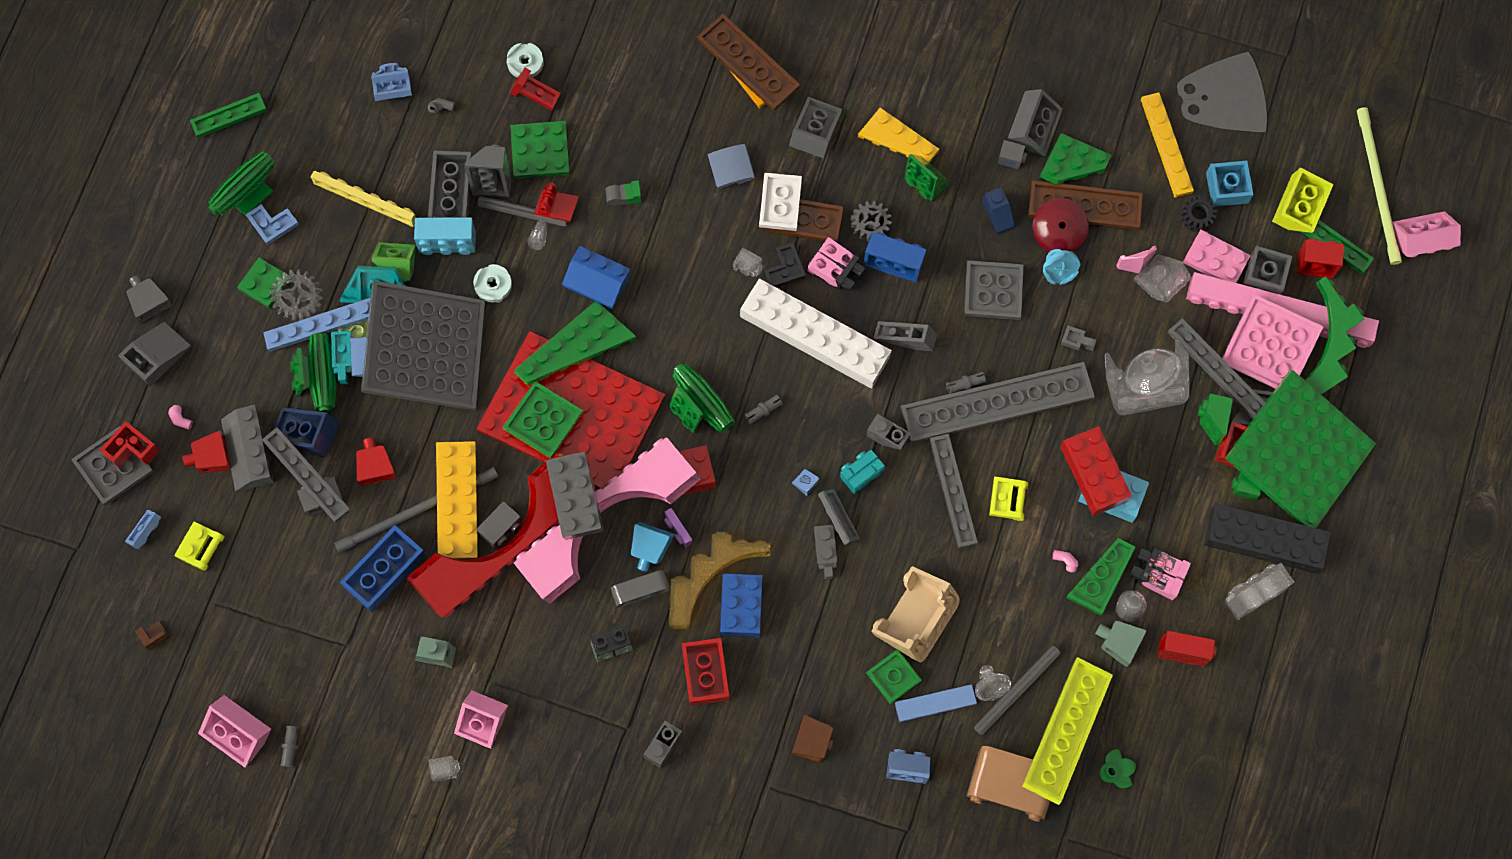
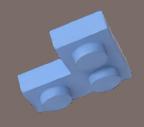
M262 204L246 214L267 246L299 225L288 208L273 218L270 217Z

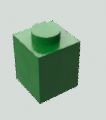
M1241 472L1236 478H1233L1231 489H1234L1233 496L1257 500L1261 489Z

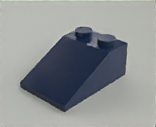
M282 407L274 429L278 428L299 452L312 456L326 457L339 422L325 412Z

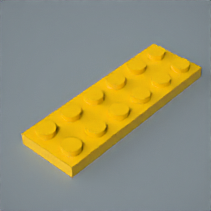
M436 442L438 553L454 559L478 558L476 530V443Z

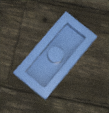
M147 510L125 542L139 550L146 543L151 531L158 526L161 517Z

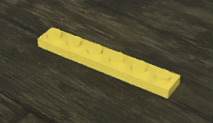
M314 171L311 175L313 183L317 186L412 227L415 225V214L408 208L402 209L390 200H387V202L381 200L374 193L367 194L360 187H351L341 179L335 180L325 172L321 171L319 173Z

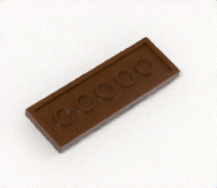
M724 14L719 16L697 36V41L773 111L800 88V84Z
M1032 180L1028 217L1034 218L1037 210L1047 201L1056 198H1066L1078 203L1083 208L1090 225L1139 230L1143 193L1069 184L1056 185L1051 182Z

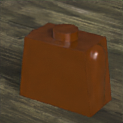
M804 715L792 756L821 763L824 760L826 750L831 751L834 741L830 739L833 726Z

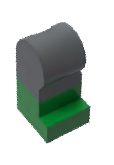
M639 180L631 181L630 184L612 185L605 188L608 205L641 203Z

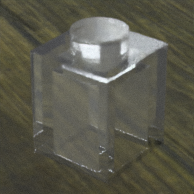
M453 756L428 760L431 780L433 782L457 778V772H460L459 762Z

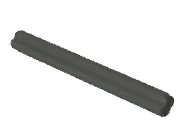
M479 196L477 204L482 208L560 226H566L568 223L567 221L534 215L535 208Z

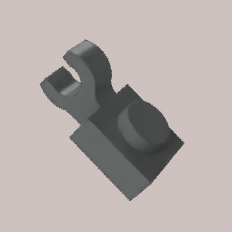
M1067 325L1061 345L1076 350L1083 346L1085 349L1093 351L1096 340L1084 337L1085 331Z

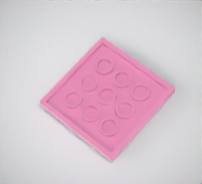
M1253 294L1222 359L1232 369L1276 389L1289 370H1294L1300 376L1323 326Z

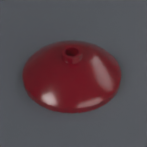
M1056 198L1047 201L1037 210L1033 219L1032 229L1036 241L1046 251L1050 252L1054 249L1072 252L1085 241L1089 230V222L1085 211L1078 203L1066 198ZM1060 222L1065 223L1064 229L1059 228Z

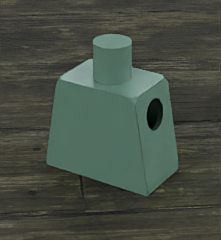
M1115 621L1111 629L1100 623L1095 634L1105 639L1101 648L1127 667L1131 663L1146 630Z
M421 637L415 661L452 668L456 648L447 641Z

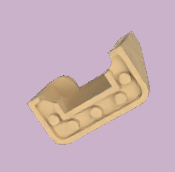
M912 566L903 579L907 590L888 620L881 618L874 623L872 633L912 659L923 662L957 609L960 598L950 583Z

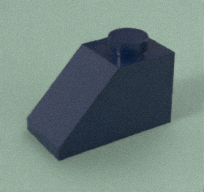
M1000 187L985 193L982 204L997 234L1014 228L1010 205L1002 188Z

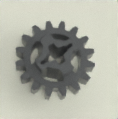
M866 201L865 206L859 204V210L854 209V215L851 216V221H853L851 228H855L854 234L860 233V239L865 236L867 241H869L872 232L888 234V227H891V221H889L891 220V215L887 214V208L882 209V203L876 206L875 201H873L872 205H869L868 201ZM860 216H862L863 219L861 223H859ZM881 219H883V226H882V227L880 226L881 224L879 223V222H881Z

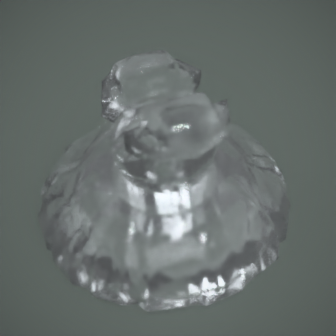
M985 665L981 667L979 674H981L979 678L981 680L975 688L977 698L989 701L1003 696L1011 688L1010 678L1005 674L994 673L992 666Z

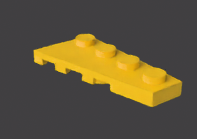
M882 108L877 110L858 134V137L861 139H868L876 145H883L890 148L891 151L903 153L906 157H909L910 154L920 155L929 163L939 152V148Z

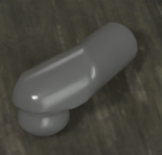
M437 98L429 103L427 109L430 113H437L443 109L453 111L455 102Z

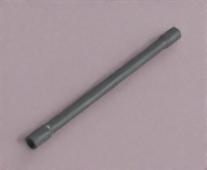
M494 467L476 476V487L498 478ZM437 495L361 532L335 542L334 544L338 552H344L394 525L396 526L437 506Z

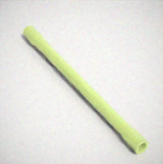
M1360 108L1357 110V115L1363 133L1388 246L1389 260L1391 265L1400 264L1402 260L1395 238L1371 130L1368 108Z

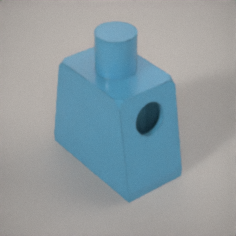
M642 522L635 524L631 555L640 558L637 569L648 571L650 563L657 564L661 562L675 534Z

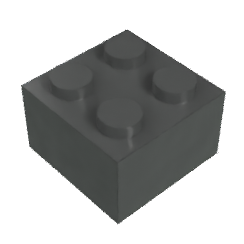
M1255 246L1249 259L1243 285L1281 295L1287 280L1292 256Z

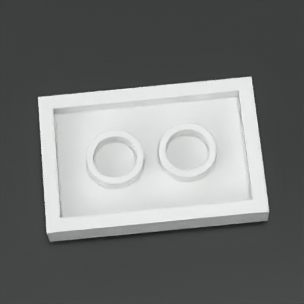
M764 174L759 227L797 230L802 176Z

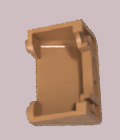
M982 746L980 748L966 797L971 798L970 801L982 804V801L988 800L1018 809L1029 815V819L1040 822V819H1045L1050 800L1022 787L1033 759L989 746Z

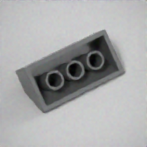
M500 145L485 146L465 162L472 195L510 198L512 177L505 147Z
M255 405L235 409L221 419L235 491L239 492L274 483L267 446L262 441L265 436L259 410Z

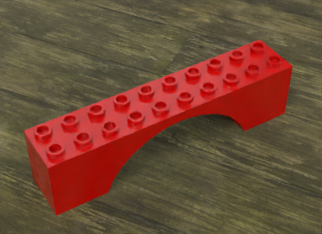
M555 453L549 459L558 458L566 455L561 453ZM546 462L527 477L530 492L528 511L519 531L505 546L492 554L476 559H454L435 553L407 577L408 581L437 615L442 618L450 616L455 611L454 607L459 603L464 604L468 601L473 591L481 590L486 585L485 581L490 577L492 579L500 574V569L504 565L508 566L516 560L515 556L517 554L527 551L531 547L530 543L535 539L538 540L546 535L545 531L549 527L559 524Z

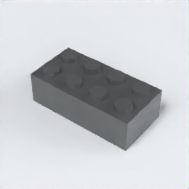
M433 151L428 218H469L471 188L465 169V162L472 157L471 152Z
M583 451L546 460L562 537L568 540L603 532L604 528L586 452Z

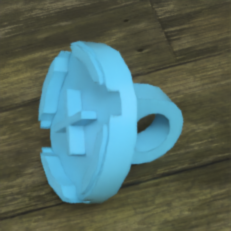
M1054 249L1046 256V262L1043 266L1044 276L1051 284H1066L1077 276L1080 261L1071 251Z

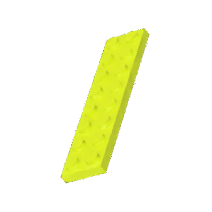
M1078 657L1076 658L1022 787L1058 805L1062 802L1113 676L1112 674Z

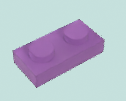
M672 508L665 511L664 522L669 529L673 528L675 531L674 537L679 545L683 544L685 548L692 545L691 537Z

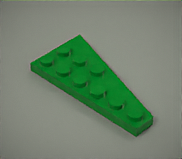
M595 301L514 370V374L528 386L535 381L538 382L549 377L552 373L564 371L571 365H578L602 355L603 352L609 349H616L623 343L635 341L636 336L601 304Z

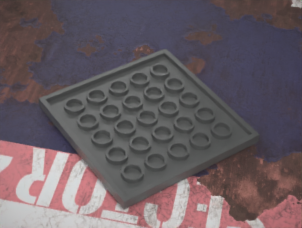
M373 281L361 392L475 410L485 300Z

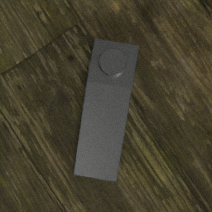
M878 321L873 339L913 350L933 351L937 333L929 325Z

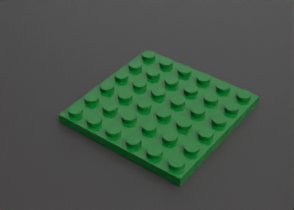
M1289 370L1225 459L1299 524L1316 528L1376 443L1294 370Z

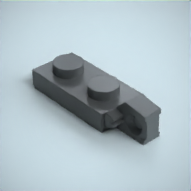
M833 525L814 526L817 566H819V569H824L825 579H833L832 568H837Z

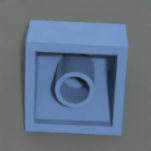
M894 749V752L889 753L886 778L926 784L930 775V757H926V754L921 752H914V755L906 754L905 750Z

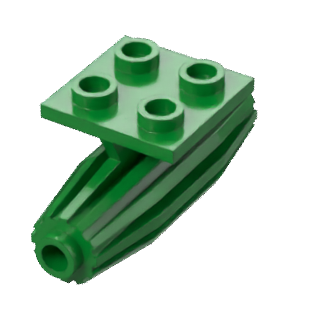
M261 151L244 162L219 186L208 201L210 205L208 207L214 215L219 214L222 216L236 207L246 216L247 213L260 205L273 192L263 181L276 165L274 160L267 153Z
M314 333L309 336L307 357L302 355L301 348H297L296 354L292 356V361L290 362L291 372H294L292 390H296V397H300L303 390L310 388L315 410L330 413L335 407L337 386L336 374H334V369L332 368V346L328 334Z
M679 364L674 368L673 378L678 386L675 389L669 406L672 412L682 420L683 425L694 433L703 418L720 433L728 430L735 423V420L724 401L709 383L688 364Z

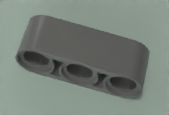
M660 570L611 587V592L616 607H623L663 594L671 588L665 571Z

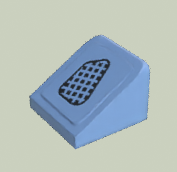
M804 469L792 484L807 496L819 483L820 479Z

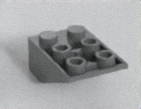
M163 322L134 340L118 356L125 365L151 387L192 346Z

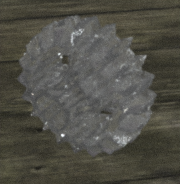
M290 270L289 276L283 272V278L278 276L276 278L278 283H272L274 289L270 290V294L275 296H272L270 300L276 302L273 308L280 307L278 314H282L283 311L285 312L284 318H288L290 314L292 315V320H295L296 315H298L300 320H303V314L309 318L310 312L316 313L315 307H320L318 301L322 300V296L318 294L322 292V289L316 288L319 286L318 281L312 282L315 278L314 276L307 278L308 272L300 275L301 270H297L296 274H294L293 270ZM295 282L293 288L281 290L285 284ZM301 283L309 288L311 294L301 288ZM297 287L299 297L297 298L295 303V298L293 294ZM281 296H283L284 299L290 300L292 306L289 307L288 305H286L282 300ZM311 300L307 306L298 308L299 302Z

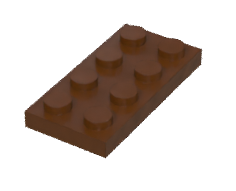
M800 199L796 231L764 228V231L819 241H826L829 237L837 243L843 207Z

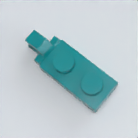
M351 330L331 332L332 368L334 369V374H338L340 384H348V373H352Z

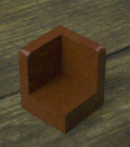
M156 622L147 629L141 626L135 630L139 639L149 651L170 638L160 622Z

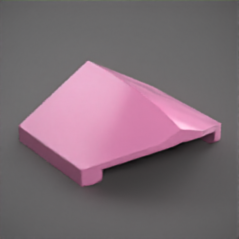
M1152 246L1150 250L1127 257L1125 255L1120 256L1116 266L1121 270L1140 273L1153 258L1157 248Z

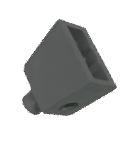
M136 275L129 280L133 287L128 289L126 293L133 312L141 324L172 306L165 294L150 278L142 281L141 277Z

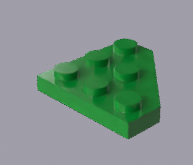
M1061 133L1040 178L1058 185L1066 180H1077L1085 178L1089 174L1104 173L1111 154Z

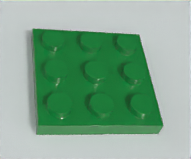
M566 121L510 125L514 179L570 175Z
M535 381L503 426V430L548 458H551L583 414V410Z

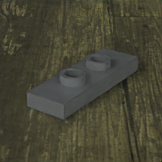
M826 490L819 493L818 496L826 509V513L832 520L834 528L844 545L859 541L860 537L835 490Z

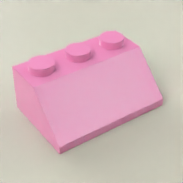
M1445 211L1392 222L1399 250L1407 257H1415L1423 253H1434L1442 249L1450 250L1453 247L1460 246L1461 225Z
M223 695L209 706L198 734L246 768L265 744L271 728Z

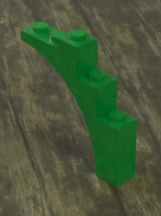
M1326 277L1317 281L1316 285L1323 296L1327 308L1329 322L1328 339L1318 365L1305 379L1320 394H1323L1348 377L1346 367L1342 363H1338L1339 359L1356 349L1354 345L1355 340L1350 334L1347 335L1346 331L1364 320V314L1360 307L1354 304L1346 307V300L1341 294H1337L1334 290L1336 288L1334 283Z

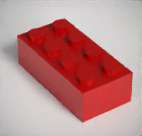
M1099 426L1063 441L1061 450L1093 516L1129 502L1132 494Z

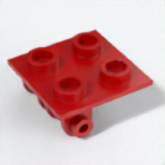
M554 183L547 184L545 189H542L534 215L570 222L579 196L556 192L557 188Z

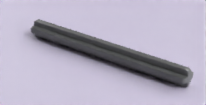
M1051 646L974 726L977 733L983 735L1060 655L1058 648Z

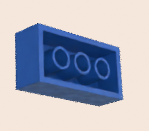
M394 525L340 583L343 588L372 613L422 561L426 554L423 549Z

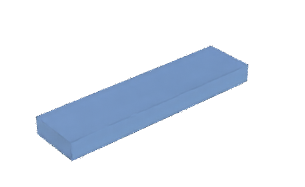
M971 684L895 702V707L900 723L973 706L977 702Z

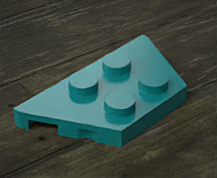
M357 266L340 298V302L356 303L371 298L373 281L405 286L396 268Z

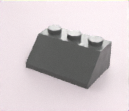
M1042 89L1025 91L1008 139L1011 142L1025 145L1024 150L1046 156L1063 108Z

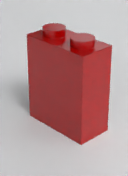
M1167 631L1160 638L1157 658L1204 667L1208 662H1211L1212 658H1215L1217 647L1214 646L1215 640Z

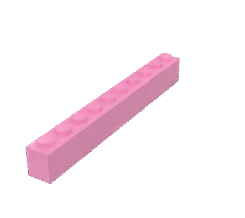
M1196 272L1191 277L1186 299L1192 303H1203L1214 309L1222 308L1229 313L1244 314L1252 295L1255 294L1323 326L1320 336L1328 338L1329 322L1325 306ZM1363 317L1364 320L1346 331V334H1350L1358 347L1366 348L1370 347L1375 341L1379 321Z

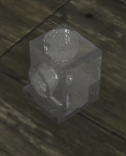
M742 248L733 262V270L736 271L739 268L740 272L744 275L758 276L763 269L762 258Z

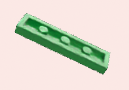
M260 93L191 119L190 122L197 138H201L264 113L267 110Z
M1318 220L1314 232L1300 231L1310 239H1318L1321 242L1335 241L1338 244H1343V262L1361 275L1374 260L1372 256L1320 220Z

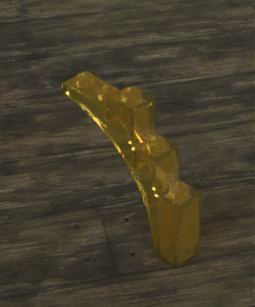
M727 532L712 534L711 557H708L706 554H696V557L692 556L691 579H687L685 576H676L675 579H671L670 629L689 630L691 614L696 600L709 581L723 569L738 561L752 557L770 556V544H766V541L761 540L755 541V543H747L746 540H736L734 543L731 542L732 535H728Z

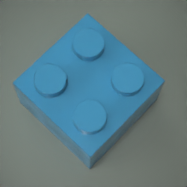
M1237 161L1210 164L1206 175L1210 198L1213 201L1212 205L1215 204L1217 207L1248 204L1253 197L1248 162Z

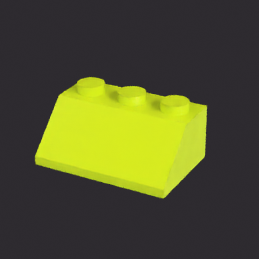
M1303 168L1298 169L1290 178L1272 222L1288 230L1314 232L1333 184Z

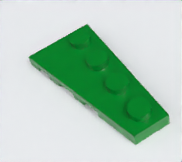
M1118 538L1066 598L1102 615L1135 546Z

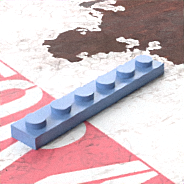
M370 298L263 332L267 350L271 352L308 340L309 336L314 333L327 334L367 321L369 318Z

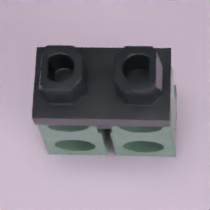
M624 625L590 637L597 663L614 657L613 651H615L617 656L633 650Z

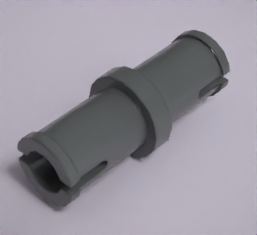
M981 371L970 376L964 375L961 379L947 382L946 388L948 393L952 394L964 389L968 390L973 386L986 383L984 373Z
M774 395V397L766 402H760L758 407L745 413V419L753 416L747 422L751 425L763 416L767 417L774 409L782 406L781 400L774 403L779 399V396Z
M286 726L280 766L293 768L295 750H298L296 743L300 727Z

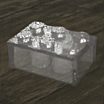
M1273 563L1266 567L1260 573V576L1258 573L1251 576L1244 583V586L1240 583L1227 593L1228 597L1224 601L1236 619L1239 620L1285 592L1295 582L1282 563L1276 566Z

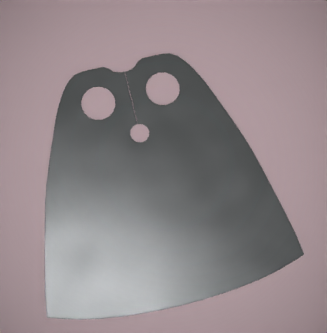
M1249 52L1207 65L1187 75L1177 84L1178 94L1183 99L1181 106L1182 114L1186 119L1222 129L1266 132L1267 110L1264 90L1259 72ZM1186 84L1195 86L1193 94H1187L1184 91ZM1203 95L1208 96L1206 101L1202 100ZM1192 104L1197 105L1200 109L1196 115L1188 112V107Z

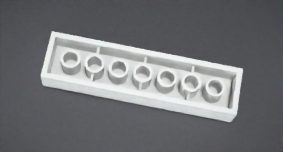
M758 279L740 309L741 318L871 389L891 355L892 350L761 279Z

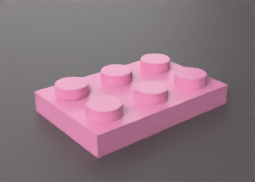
M1200 230L1183 263L1208 276L1236 283L1251 255Z

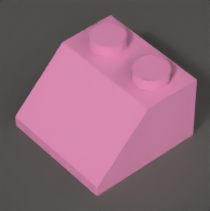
M471 690L462 703L454 734L491 749L503 723L508 705Z

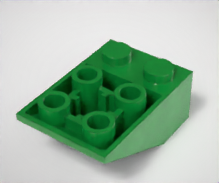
M909 155L905 180L910 186L917 188L923 198H928L932 202L947 187L948 179L922 156Z

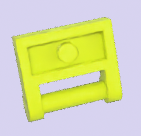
M994 477L989 515L1023 521L1025 515L1023 513L1025 491L1028 489V482ZM1013 487L1018 488L1015 512L1010 511Z
M193 522L174 556L206 571L209 560L225 536ZM209 537L213 538L203 557L198 561L197 558Z

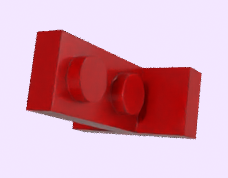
M524 67L517 77L510 94L516 97L520 93L552 110L560 93L529 76L531 70Z

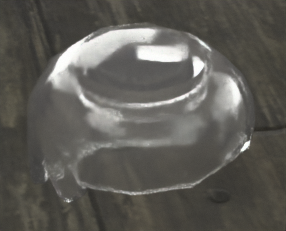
M1127 590L1122 593L1116 605L1119 617L1128 622H1135L1141 619L1147 608L1144 595L1135 590Z

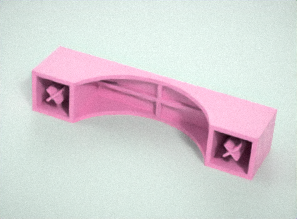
M667 437L664 440L661 438L653 445L654 448L652 450L643 452L638 457L639 460L636 463L626 466L623 469L624 473L619 477L615 476L610 479L609 485L603 490L601 488L596 491L599 510L601 513L615 503L638 497L655 498L672 504L701 479ZM560 525L552 527L547 532L548 535L542 540H536L531 545L532 548L527 552L520 553L514 562L540 597L549 604L580 580L578 553L583 536L565 540L562 537Z

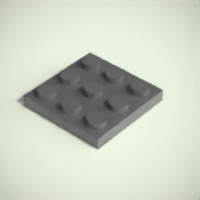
M967 260L964 316L1020 320L1023 265Z
M121 426L71 459L104 506L154 472L149 465L143 463L134 454L118 468L99 451Z

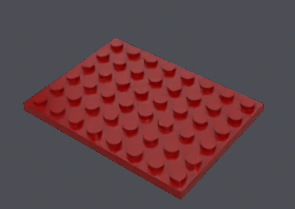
M529 331L481 419L477 431L545 463L549 459L547 456L503 430V426L532 386V384L527 386L514 374V370L549 341ZM591 359L578 365H571L564 371L552 373L549 377L537 382L583 410V414L556 453L571 455L585 451L588 455L594 487L602 488V490L609 485L610 479L615 476L619 477L624 473L623 469L631 464L665 398V394Z

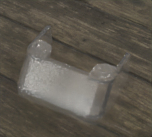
M1179 339L1175 340V356L1168 357L1162 362L1161 372L1125 378L1124 371L1121 368H1117L1109 353H1105L1106 380L1113 407L1117 414L1129 415L1180 405L1188 400L1189 355Z

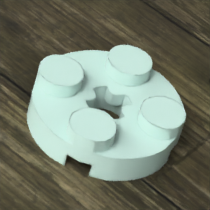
M528 43V45L516 44L507 54L508 69L515 77L520 75L524 67L531 70L529 76L535 77L544 65L542 52L531 43ZM529 58V63L522 64L521 59Z
M495 264L478 270L473 282L476 294L487 302H502L512 288L511 278L507 270ZM493 279L496 280L497 286L490 287L488 282H492Z

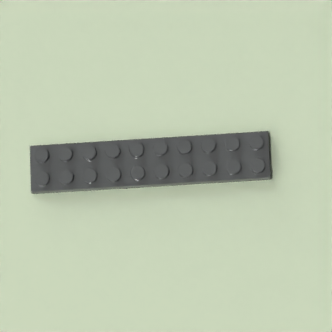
M1081 362L902 405L900 408L906 429L910 432V443L930 439L931 437L956 433L1092 400L1095 396L1085 364Z

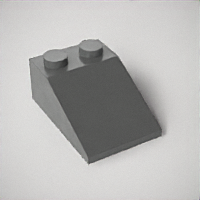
M808 97L794 127L789 146L824 158L842 109Z

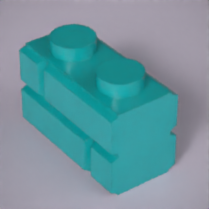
M872 450L867 453L865 451L861 452L853 464L849 462L841 468L840 478L853 494L857 493L885 471L884 464Z

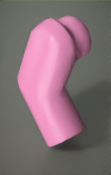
M173 405L169 409V416L173 424L190 430L193 421L183 418L181 415L182 408L179 405Z
M1054 550L1052 559L1064 561L1067 564L1066 570L1068 572H1076L1078 561L1069 552Z

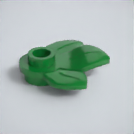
M1114 749L1106 755L1105 764L1100 769V777L1103 781L1114 783L1119 788H1128L1132 786L1129 776L1134 773L1136 763L1131 759H1122L1120 750Z

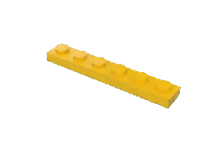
M1160 93L1143 96L1141 102L1174 197L1192 194L1194 190Z

